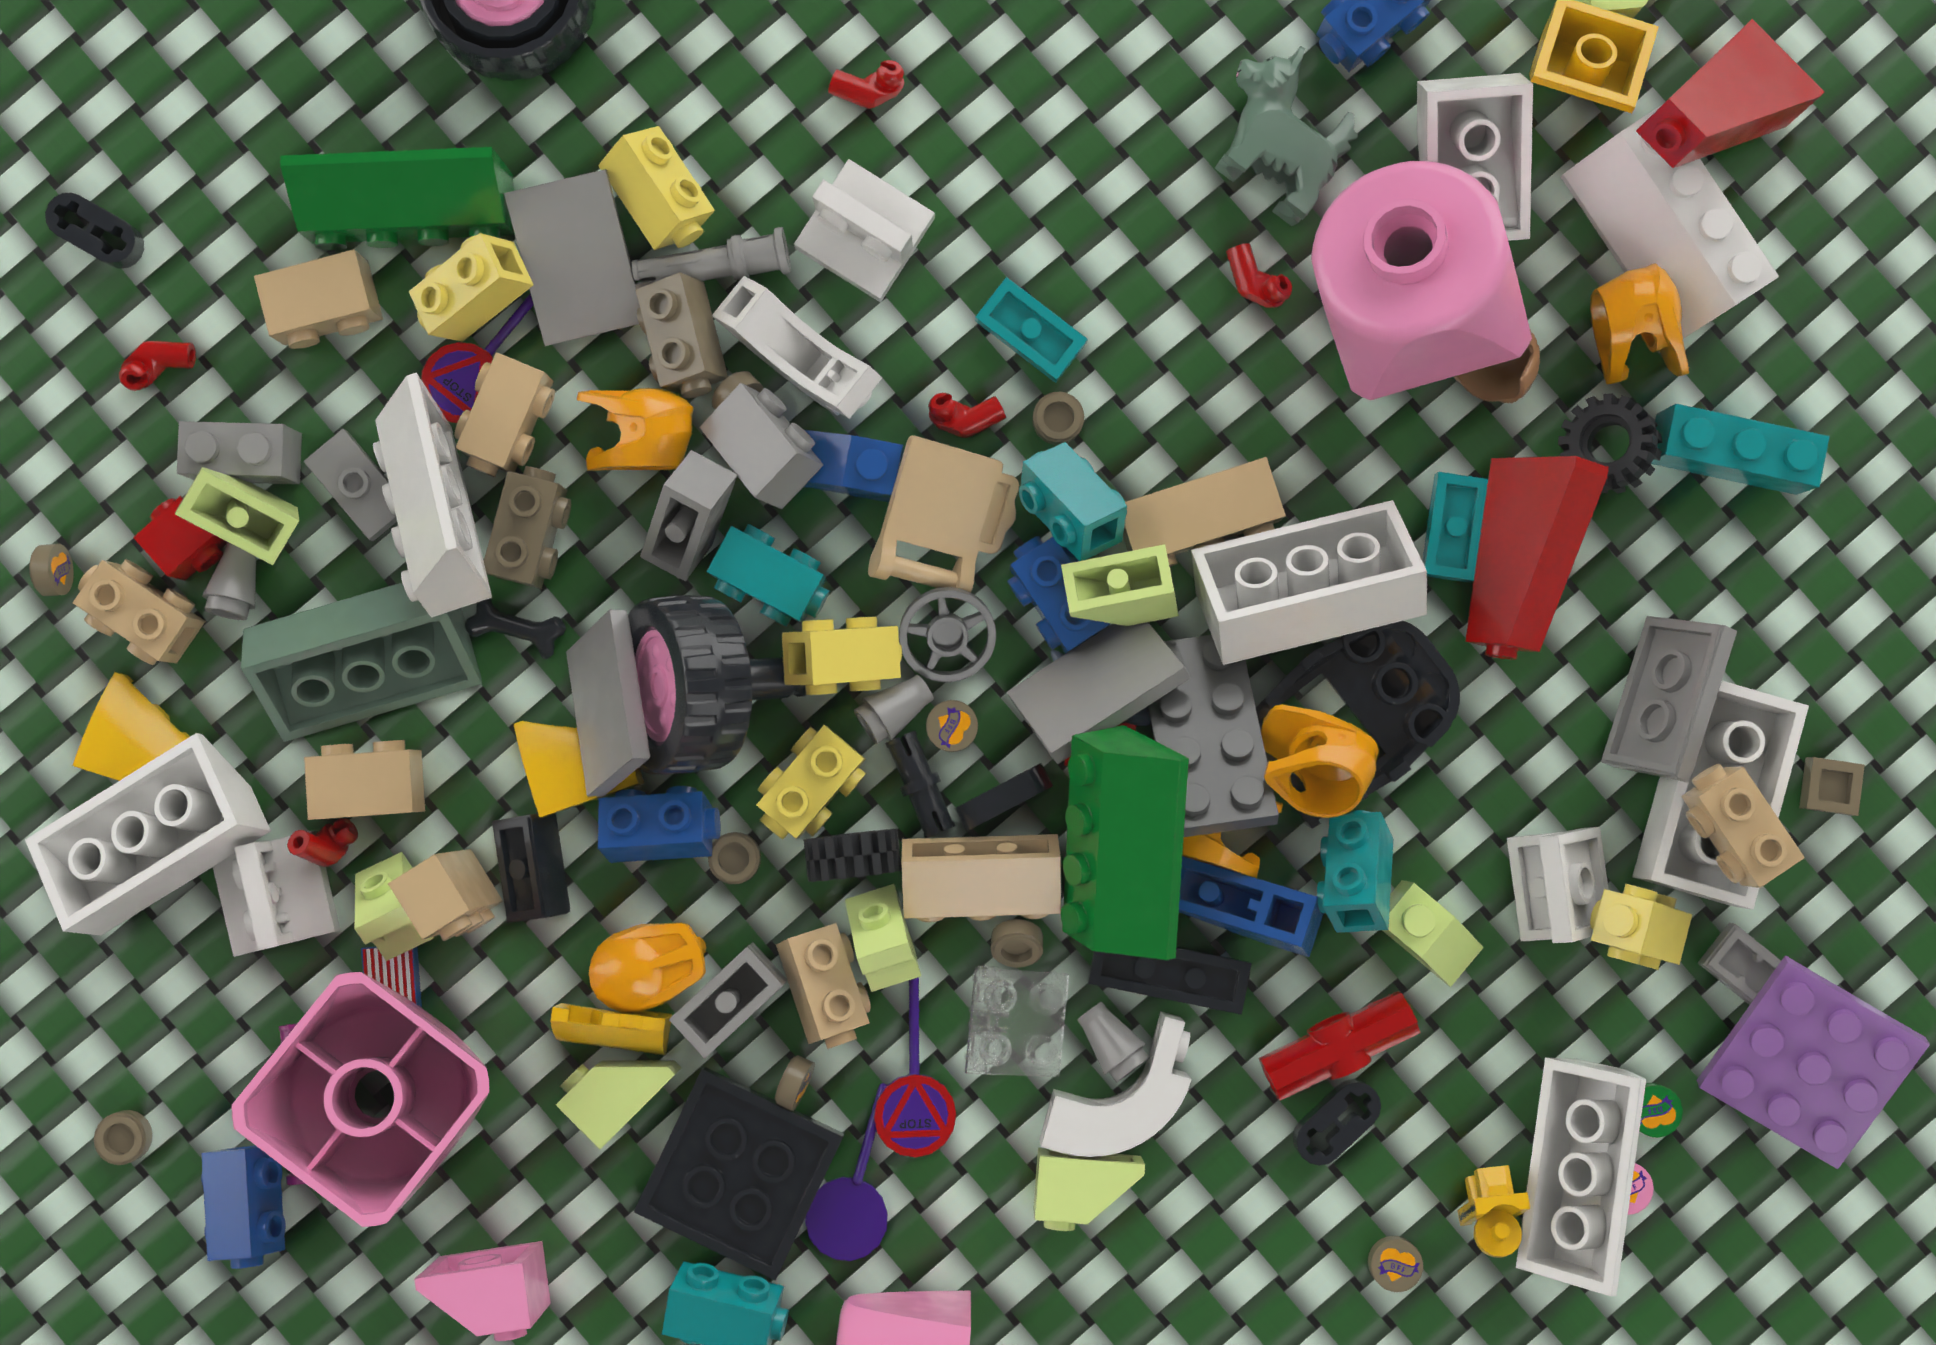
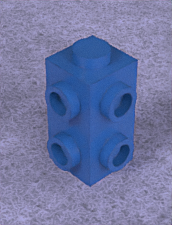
M1331 0L1321 11L1324 19L1316 34L1320 38L1319 46L1334 64L1341 63L1348 72L1353 70L1362 61L1369 67L1389 50L1391 45L1387 40L1401 29L1406 35L1411 33L1430 15L1426 7L1431 0Z
M1038 535L1013 552L1017 558L1015 562L1010 564V571L1014 577L1007 582L1023 607L1032 603L1041 616L1042 620L1035 625L1052 650L1060 645L1066 654L1111 624L1070 616L1061 565L1078 562L1079 560L1066 546H1060L1053 537L1043 543Z
M674 786L668 788L666 794L646 795L641 790L626 789L617 791L615 797L599 798L598 849L610 863L712 856V839L720 838L721 822L718 808H712L703 791H697L693 787Z
M256 1145L201 1153V1181L204 1190V1234L207 1243V1260L230 1259L231 1269L248 1268L263 1265V1255L285 1250L284 1233L286 1223L282 1206L281 1164Z

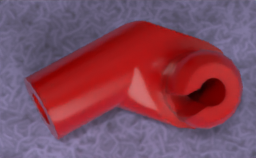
M938 393L930 399L928 404L929 418L938 429L961 438L971 437L1006 419L1004 410L996 396L971 408L952 400L951 394Z

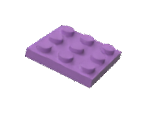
M1784 956L1698 1077L1697 1082L1702 1090L1838 1169L1930 1044L1923 1035L1791 958Z

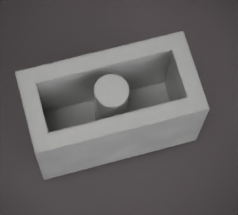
M740 383L699 428L732 470L738 474L737 476L754 498L783 509L822 468L823 463L811 450L815 445L814 440L799 425L789 423L783 415L787 408L774 393L766 388L758 392Z
M179 421L177 474L194 480L200 469L204 467L251 483L300 484L302 433L284 424Z
M691 450L663 485L640 557L686 581L713 545L738 474Z
M752 942L680 1008L669 1021L705 1059L788 980Z

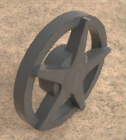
M939 587L918 596L907 607L899 626V642L905 660L917 673L938 682H954L972 676L987 663L995 647L996 629L991 612L977 596L960 588ZM945 598L964 600L973 605L979 612L961 618L956 614L949 613ZM933 600H938V615L929 624H910L912 617L922 606ZM985 620L987 624V641L982 653L978 657L967 644L968 630ZM907 633L927 637L931 653L926 666L920 663L912 654L907 642ZM960 653L972 662L970 665L955 671H937L933 669L942 656L952 657Z

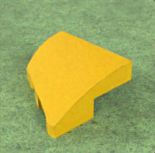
M114 672L91 716L72 766L120 781L190 736L186 732H180L170 722L169 715L158 704H152L132 684L133 680L128 675Z
M527 721L514 723L522 762L539 817H545L592 800L603 798L587 796L577 728ZM637 768L604 797L615 794L620 790L644 784L640 769Z
M560 1003L552 1008L550 1022L553 1034L559 1041L666 1055L671 1026L669 1019L672 1017V1014L648 1010L627 1013Z

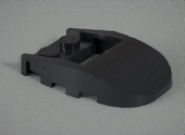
M1400 621L1343 635L1324 647L1314 650L1300 661L1256 707L1261 730L1264 718L1274 706L1284 703L1322 673L1384 753V755L1376 760L1375 776L1362 798L1364 800L1368 798L1369 794L1391 781L1396 782L1410 771V765L1428 747H1433L1449 730L1459 710L1460 689L1453 670L1428 637L1414 625L1406 621ZM1265 751L1267 762L1278 760ZM1292 773V786L1299 792L1305 791L1306 789L1301 779L1295 773ZM1296 810L1305 825L1311 829L1321 824L1319 819L1323 817L1310 816Z

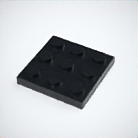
M703 1067L634 1213L776 1280L843 1139L844 1133L796 1110L792 1111L778 1105L775 1100L707 1067Z

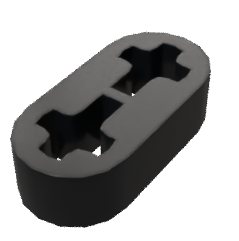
M62 193L49 202L45 211L46 223L54 234L109 266L118 269L129 268L135 265L142 257L144 240L141 233L121 218L74 193ZM68 210L73 213L77 212L79 216L90 222L87 229L83 230L64 220L66 212ZM104 231L115 237H121L127 243L123 251L113 250L109 244L100 240Z
M1039 763L954 809L965 830L968 831L1047 790L1053 784L1042 763Z
M1356 1079L1345 1080L1337 1085L1294 1128L1293 1143L1300 1156L1310 1164L1319 1166L1336 1160L1378 1119L1381 1111V1102L1377 1092L1365 1082ZM1352 1092L1359 1097L1366 1093L1367 1097L1363 1101V1105L1367 1109L1366 1112L1361 1116L1351 1112L1340 1122L1337 1118L1349 1106L1344 1099L1346 1095ZM1332 1123L1336 1125L1325 1137L1326 1142L1329 1144L1326 1150L1322 1152L1316 1147L1310 1151L1306 1150V1147L1311 1142L1306 1135L1310 1129L1314 1128L1318 1132H1323Z

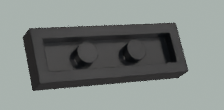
M1176 947V958L1170 960L1093 951L1087 982L1088 984L1242 1015L1252 963Z

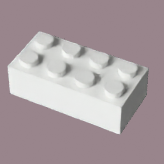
M1393 500L1191 550L1196 595L1223 665L1427 615V570Z
M1721 681L1690 783L1664 777L1659 778L1632 877L1726 905L1753 910L1759 888L1741 886L1739 882L1735 884L1726 877L1716 861V857L1720 853L1709 837H1701L1691 826L1686 817V811L1689 810V807L1681 796L1695 787L1692 779L1711 766L1721 764L1723 768L1744 767L1779 818L1809 706Z

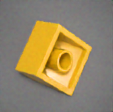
M1556 0L1542 32L1529 72L1530 82L1632 114L1636 107L1659 26L1575 0Z

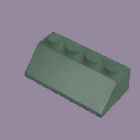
M403 583L243 629L241 670L283 742L482 684L471 639L465 628L462 608L431 618L418 600L412 602L409 599Z

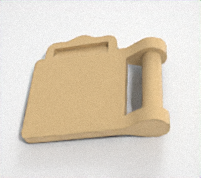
M910 436L905 446L881 533L870 557L868 575L881 580H887L889 576L935 588L954 587L971 593L978 552L997 553L1002 547L1005 533L1016 520L1015 498L1019 490L1018 480L1012 475L1002 473L1003 463L999 460L918 436ZM897 540L958 556V559L951 571L896 556Z

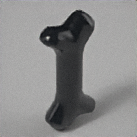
M491 598L477 602L475 615L468 618L465 622V628L472 637H478L488 632H497L530 641L538 648L543 659H549L555 654V640L566 632V626L560 617L554 616L542 622L531 621L500 612L493 605Z

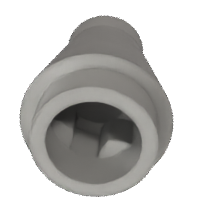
M226 542L225 551L202 595L207 600L205 611L228 619L247 620L249 609H255L256 556Z
M917 674L907 681L862 698L863 704L854 709V713L867 735L875 744H878L884 739L891 741L927 704L934 700V697L927 684Z
M1103 1002L1098 1003L1077 1019L1085 1031L1104 1075L1110 1073L1116 1083L1150 1058L1142 1048L1146 1043L1114 1016Z

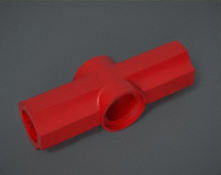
M1397 991L1351 1014L1349 1012H1342L1326 1018L1307 1030V1035L1258 1059L1277 1099L1281 1101L1299 1091L1308 1089L1328 1077L1330 1080L1350 1075L1367 1066L1372 1061V1056L1421 1032L1410 1005L1405 1000L1403 994Z

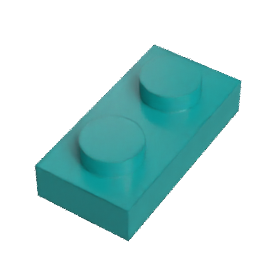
M1007 277L975 316V322L1055 383L1088 341L1085 336Z
M1445 472L1434 474L1422 559L1428 577L1469 583L1474 582L1488 479Z

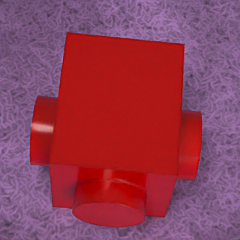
M179 496L177 499H168L157 506L150 515L152 521L133 538L167 576L185 581L196 571L203 572L217 563L223 555L221 549L226 545L227 541L175 515L177 508L184 498Z

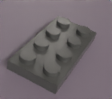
M1212 635L1164 641L1185 666L1190 679L1147 706L1153 740L1189 758L1184 837L1278 824L1279 814L1274 791L1264 779L1267 758L1246 660L1223 665Z

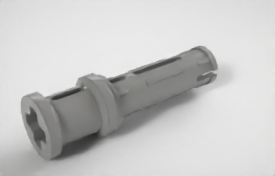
M783 227L775 228L773 234L742 239L740 235H734L731 239H727V245L644 260H632L633 278L638 280L635 284L636 289L679 272L700 281L732 275L734 280L740 281L743 276L749 278L753 274L780 270L783 274L791 273L789 251Z

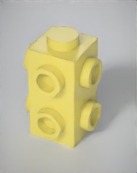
M659 126L623 135L598 165L601 170H607L611 186L654 250L673 244L677 248H683L691 244L702 235L703 229L701 226L715 211L701 190V187L695 181Z
M479 233L466 239L461 244L460 250L443 264L431 268L426 273L425 278L413 287L409 293L418 311L417 318L428 335L463 342L531 288L533 282L514 242Z
M877 616L846 618V628L834 629L833 619L802 621V631L782 632L785 685H805L806 695L837 693V683L849 682L850 691L880 690V680L901 678L900 661L902 658V647L899 642L898 626L877 627Z
M823 725L818 732L810 727L791 749L797 755L795 760L785 771H782L777 766L757 789L764 795L756 804L765 812L760 821L781 839H784L788 833L797 839L805 831L813 837L833 814L826 806L835 795L841 792L847 797L866 775L859 768L866 758L826 725Z
M1625 884L1623 893L1604 889L1601 900L1596 902L1591 913L1590 925L1593 930L1591 941L1608 945L1607 956L1656 970H1659L1661 960L1680 965L1693 914L1675 909L1676 898L1661 895L1658 892Z

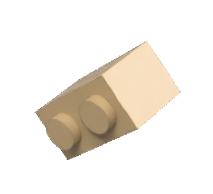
M355 249L254 276L269 336L283 345H288L291 349L316 345L320 342L319 336L338 332L342 336L359 334L370 328L369 323L383 320L369 262Z
M405 740L373 742V752L354 753L353 744L321 746V756L304 757L308 820L425 812L422 750H405Z

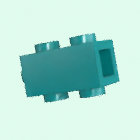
M1063 442L1046 451L1037 452L1029 459L1023 461L1021 486L1019 487L1020 500L1029 513L1035 514L1050 529L1053 538L1060 546H1066L1079 561H1083L1122 542L1127 505L1121 494L1111 489L1094 472L1088 460L1080 457L1066 442Z
M748 524L744 532L731 526L707 570L708 574L718 579L714 589L740 603L745 595L763 603L759 613L786 627L791 618L801 624L808 615L816 618L830 592L823 588L827 580L826 577L817 571L821 562L793 548L790 556L774 549L771 546L775 538Z
M1356 810L1349 814L1329 818L1328 836L1321 838L1320 853L1323 866L1325 867V881H1320L1317 885L1318 907L1321 913L1327 914L1336 933L1389 930L1394 839L1381 812Z
M683 1261L669 1289L662 1335L678 1338L684 1343L692 1345H771L772 1340L781 1341L789 1314V1309L781 1308L784 1286L770 1283L759 1276H742L717 1270L709 1264H693Z

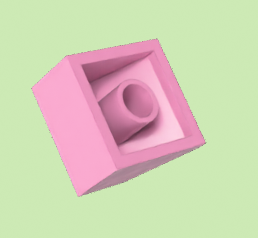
M542 1241L439 1256L414 1279L415 1288L420 1294L474 1335L494 1334L495 1341H508L525 1336L527 1329H530L551 1304Z

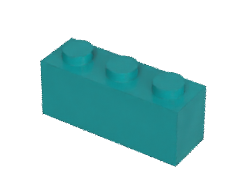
M1674 404L1656 414L1655 422L1658 425L1656 429L1662 436V443H1658L1657 448L1662 453L1660 461L1653 459L1651 463L1653 465L1794 495L1820 487L1830 436L1681 404Z

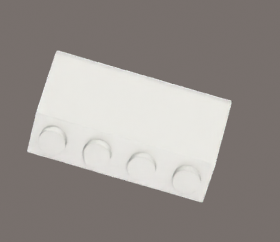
M1659 106L1619 132L1561 176V179L1624 272L1645 268L1656 263L1668 273L1677 288L1681 300V329L1684 339L1777 279L1779 275L1702 161L1697 159L1672 168L1636 132L1661 107Z
M417 372L407 375L375 420L380 441L373 443V449L381 470L387 472L389 483L382 485V491L390 512L393 515L396 514L398 526L393 527L391 531L397 551L402 558L405 557L408 570L401 572L404 589L412 602L418 600L432 618L492 598L458 452L455 448L456 443L452 427Z
M195 733L28 837L25 841L63 932L101 936L235 854L234 847L253 843L271 830L251 786L202 734Z
M1545 1058L1526 1191L1528 1193L1530 1209L1523 1213L1522 1240L1518 1248L1516 1268L1604 1295L1617 1296L1645 1093V1078L1625 1069L1585 1060Z

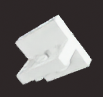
M848 159L833 184L823 179L812 196L816 210L795 241L794 247L802 254L881 303L935 219V213Z
M1600 827L1507 838L1520 940L1552 939V943H1567L1591 937L1593 930L1591 929L1590 918L1593 907L1598 900H1601L1603 890H1609Z
M317 830L308 831L313 835L317 834ZM290 836L234 847L235 854L213 867L234 957L340 931L326 867L318 866L291 854L287 847Z

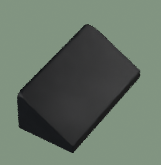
M531 814L492 821L507 923L548 918L569 913L570 902L556 814L539 817V814Z

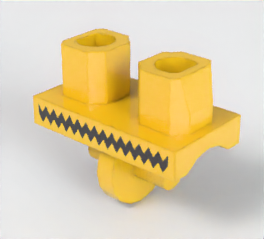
M1509 1165L1476 1169L1474 1175L1465 1178L1469 1202L1457 1210L1460 1226L1471 1225L1477 1221L1474 1226V1239L1480 1250L1491 1257L1502 1258L1509 1256L1518 1249L1522 1240V1230L1515 1218L1530 1209L1528 1193L1514 1194Z

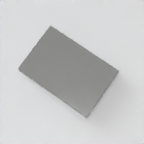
M606 169L504 193L520 256L533 282V286L529 289L545 346L639 324L637 309L640 306L635 291L636 281L633 278L632 265Z
M608 610L566 651L587 796L604 797L650 758L627 610Z
M1647 616L1601 762L1615 768L1690 783L1737 631L1725 625Z
M1148 622L1131 626L1111 624L1007 691V694L1051 757L1059 764L1071 756L1072 735L1116 727L1189 680L1190 676L1182 662Z

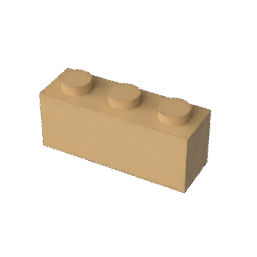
M1267 457L1125 502L1127 505V515L1123 539L1127 551L1165 544L1169 567L1178 564L1175 555L1224 542L1225 539L1243 533L1244 536H1249L1275 529L1273 524L1281 521L1286 515Z
M1058 834L902 839L901 864L904 919L916 918L922 922H937L945 917H969L973 920L985 921L996 916L1021 915L1028 919H1040L1049 914H1061V857Z
M471 849L434 854L388 883L422 940L440 935L442 940L446 941L453 936L459 937L466 932L469 934L494 919L495 916L490 909L503 902Z

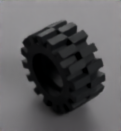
M1613 393L1603 394V400L1600 401L1595 396L1585 399L1588 406L1584 409L1578 405L1574 407L1571 412L1576 417L1572 422L1565 419L1561 426L1566 431V435L1559 436L1558 445L1564 449L1560 456H1578L1609 467L1607 479L1601 493L1608 494V490H1613L1617 494L1626 492L1625 486L1629 484L1634 488L1638 487L1643 483L1639 478L1644 473L1651 476L1655 471V468L1651 465L1653 459L1660 461L1662 451L1657 448V444L1662 443V436L1656 429L1657 423L1638 403L1636 404L1629 397L1621 395L1619 399ZM1611 425L1625 428L1629 435V446L1626 453L1614 462L1604 463L1596 460L1592 454L1591 445L1597 432Z
M896 828L803 840L808 882L864 877L902 870L898 831Z

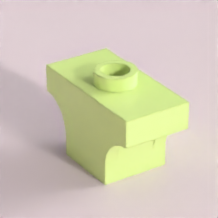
M403 852L355 874L354 929L364 944L372 942L386 961L434 939V937L422 940L388 885L389 882L412 869Z
M891 884L845 899L857 961L862 974L866 976L871 992L921 977L915 948L904 919L895 885Z

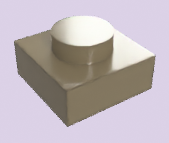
M1805 757L1799 808L1858 816L1865 764Z

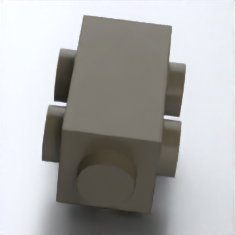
M679 272L635 290L640 306L637 309V319L642 331L647 335L652 354L649 358V367L660 388L679 393L683 398H695L708 394L712 391L711 385L721 382L728 377L703 281Z
M525 466L523 474L507 471L484 558L487 575L542 589L544 578H552L558 560V550L552 548L558 528H565L571 510V499L566 498L568 490L559 483L554 482L556 474L530 466Z

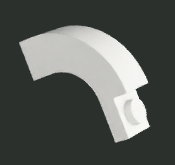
M745 276L742 277L712 315L766 364L803 393L837 416L842 414L850 419L857 409L868 402L872 390L882 379L869 365L837 348L815 332L766 287Z
M1160 1011L1148 1055L1150 1058L1147 1060L1145 1068L1137 1081L1124 1092L1109 1098L1090 1099L1053 1089L1040 1135L1041 1147L1074 1156H1106L1129 1150L1145 1142L1161 1130L1182 1104L1192 1080L1187 1072L1173 1069L1175 1061L1183 1063L1188 1050L1190 1032L1183 1031L1185 1021L1179 1016Z

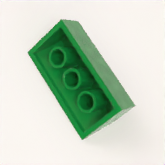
M493 147L280 156V167L297 231L312 244H315V247L318 249L342 250L347 248V242H366V245L369 247L393 248L398 246V240L418 239V243L421 245L443 246L449 244V238H470L479 233L497 238L515 235L504 193L514 191L513 174Z
M1125 725L1072 735L1071 757L1068 761V773L1070 776L1069 802L1065 815L1067 843L1066 857L1063 861L1065 884L1064 905L1061 909L1062 931L1092 951L1170 960L1176 958L1189 758Z

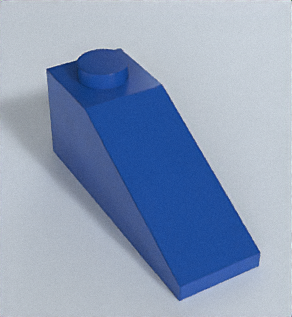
M805 430L814 440L815 445L811 450L823 463V466L804 487L890 502L904 453L902 444L854 435Z
M1182 856L1180 913L1253 940L1310 957L1323 916L1318 907L1317 896Z

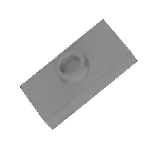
M341 429L303 461L369 540H376L397 522L396 514L393 515L390 512L382 491V485L389 483L388 478L347 430Z
M1728 923L1698 961V964L1750 1005L1781 960L1734 923Z

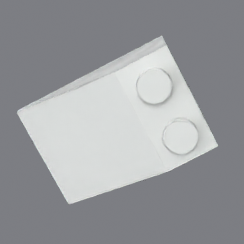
M1521 73L1417 81L1419 161L1446 164L1471 175L1496 198L1508 241L1530 239L1533 83Z

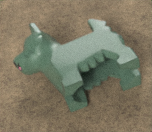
M1302 46L1288 59L1272 56L1263 62H1255L1249 59L1240 61L1236 82L1238 87L1248 95V100L1242 111L1231 147L1215 167L1217 171L1232 182L1250 166L1257 175L1263 173L1267 181L1274 177L1277 184L1284 182L1287 197L1284 201H1279L1272 212L1291 226L1296 225L1308 215L1319 199L1320 189L1334 176L1337 159L1350 151L1351 146L1349 142L1358 138V134L1353 129L1355 126L1353 113L1347 112L1333 132L1326 138L1293 114L1291 106L1297 92L1299 68L1305 48Z

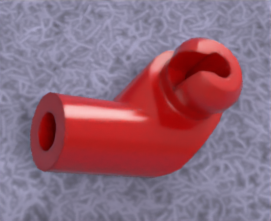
M893 60L881 62L876 72L864 79L836 69L832 76L828 93L864 108H875L899 95L905 83L903 79L904 70L899 63Z
M1241 244L1226 251L1237 291L1242 297L1266 308L1279 307L1285 300L1289 299L1292 294L1290 280L1283 274L1276 276L1259 271L1251 244Z
M143 342L123 362L119 372L120 382L128 390L139 391L150 386L167 367L192 369L196 361L195 346L193 343Z
M339 818L333 825L326 824L316 835L304 830L295 831L290 836L287 847L293 855L318 866L329 867L337 863L346 854L349 845L357 840L358 830L349 819Z

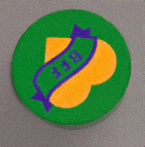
M1646 1083L1639 1132L1655 1138L1667 1136L1677 1129L1682 1120L1683 1108L1681 1101L1671 1089L1657 1083Z

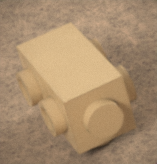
M497 352L492 363L486 362L482 366L475 383V391L479 392L471 411L465 410L460 416L454 434L455 438L458 439L455 448L469 456L466 463L467 466L496 477L499 469L505 472H515L518 464L521 466L526 464L535 443V438L530 435L538 417H546L555 397V390L551 389L554 381L545 372Z
M127 559L124 560L122 565L102 560L99 565L91 567L81 578L78 585L80 593L73 601V604L88 613L84 621L107 636L112 637L114 632L128 640L130 644L126 649L148 664L155 665L157 661L177 664L206 622L191 612L195 604L173 589L167 588L165 593L149 583L153 577L152 574Z
M1721 764L1711 766L1692 779L1695 787L1681 796L1689 807V810L1686 811L1689 823L1701 837L1710 838L1720 853L1716 857L1717 864L1733 883L1739 882L1741 886L1761 888L1805 858L1744 767L1723 768Z
M837 923L788 938L776 944L808 1044L824 1039L826 1047L829 1049L857 1039L854 1029L870 1023L867 1013L871 1010L870 1000L861 982L856 983L850 965L854 961L853 949L847 935L839 932Z

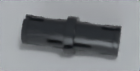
M915 730L902 736L909 756L905 752L900 737L885 744L890 750L904 783V786L900 787L903 797L909 795L924 832V838H928L939 833L932 812L935 815L941 832L956 825L951 819L937 786V783L941 782L937 772L932 774Z

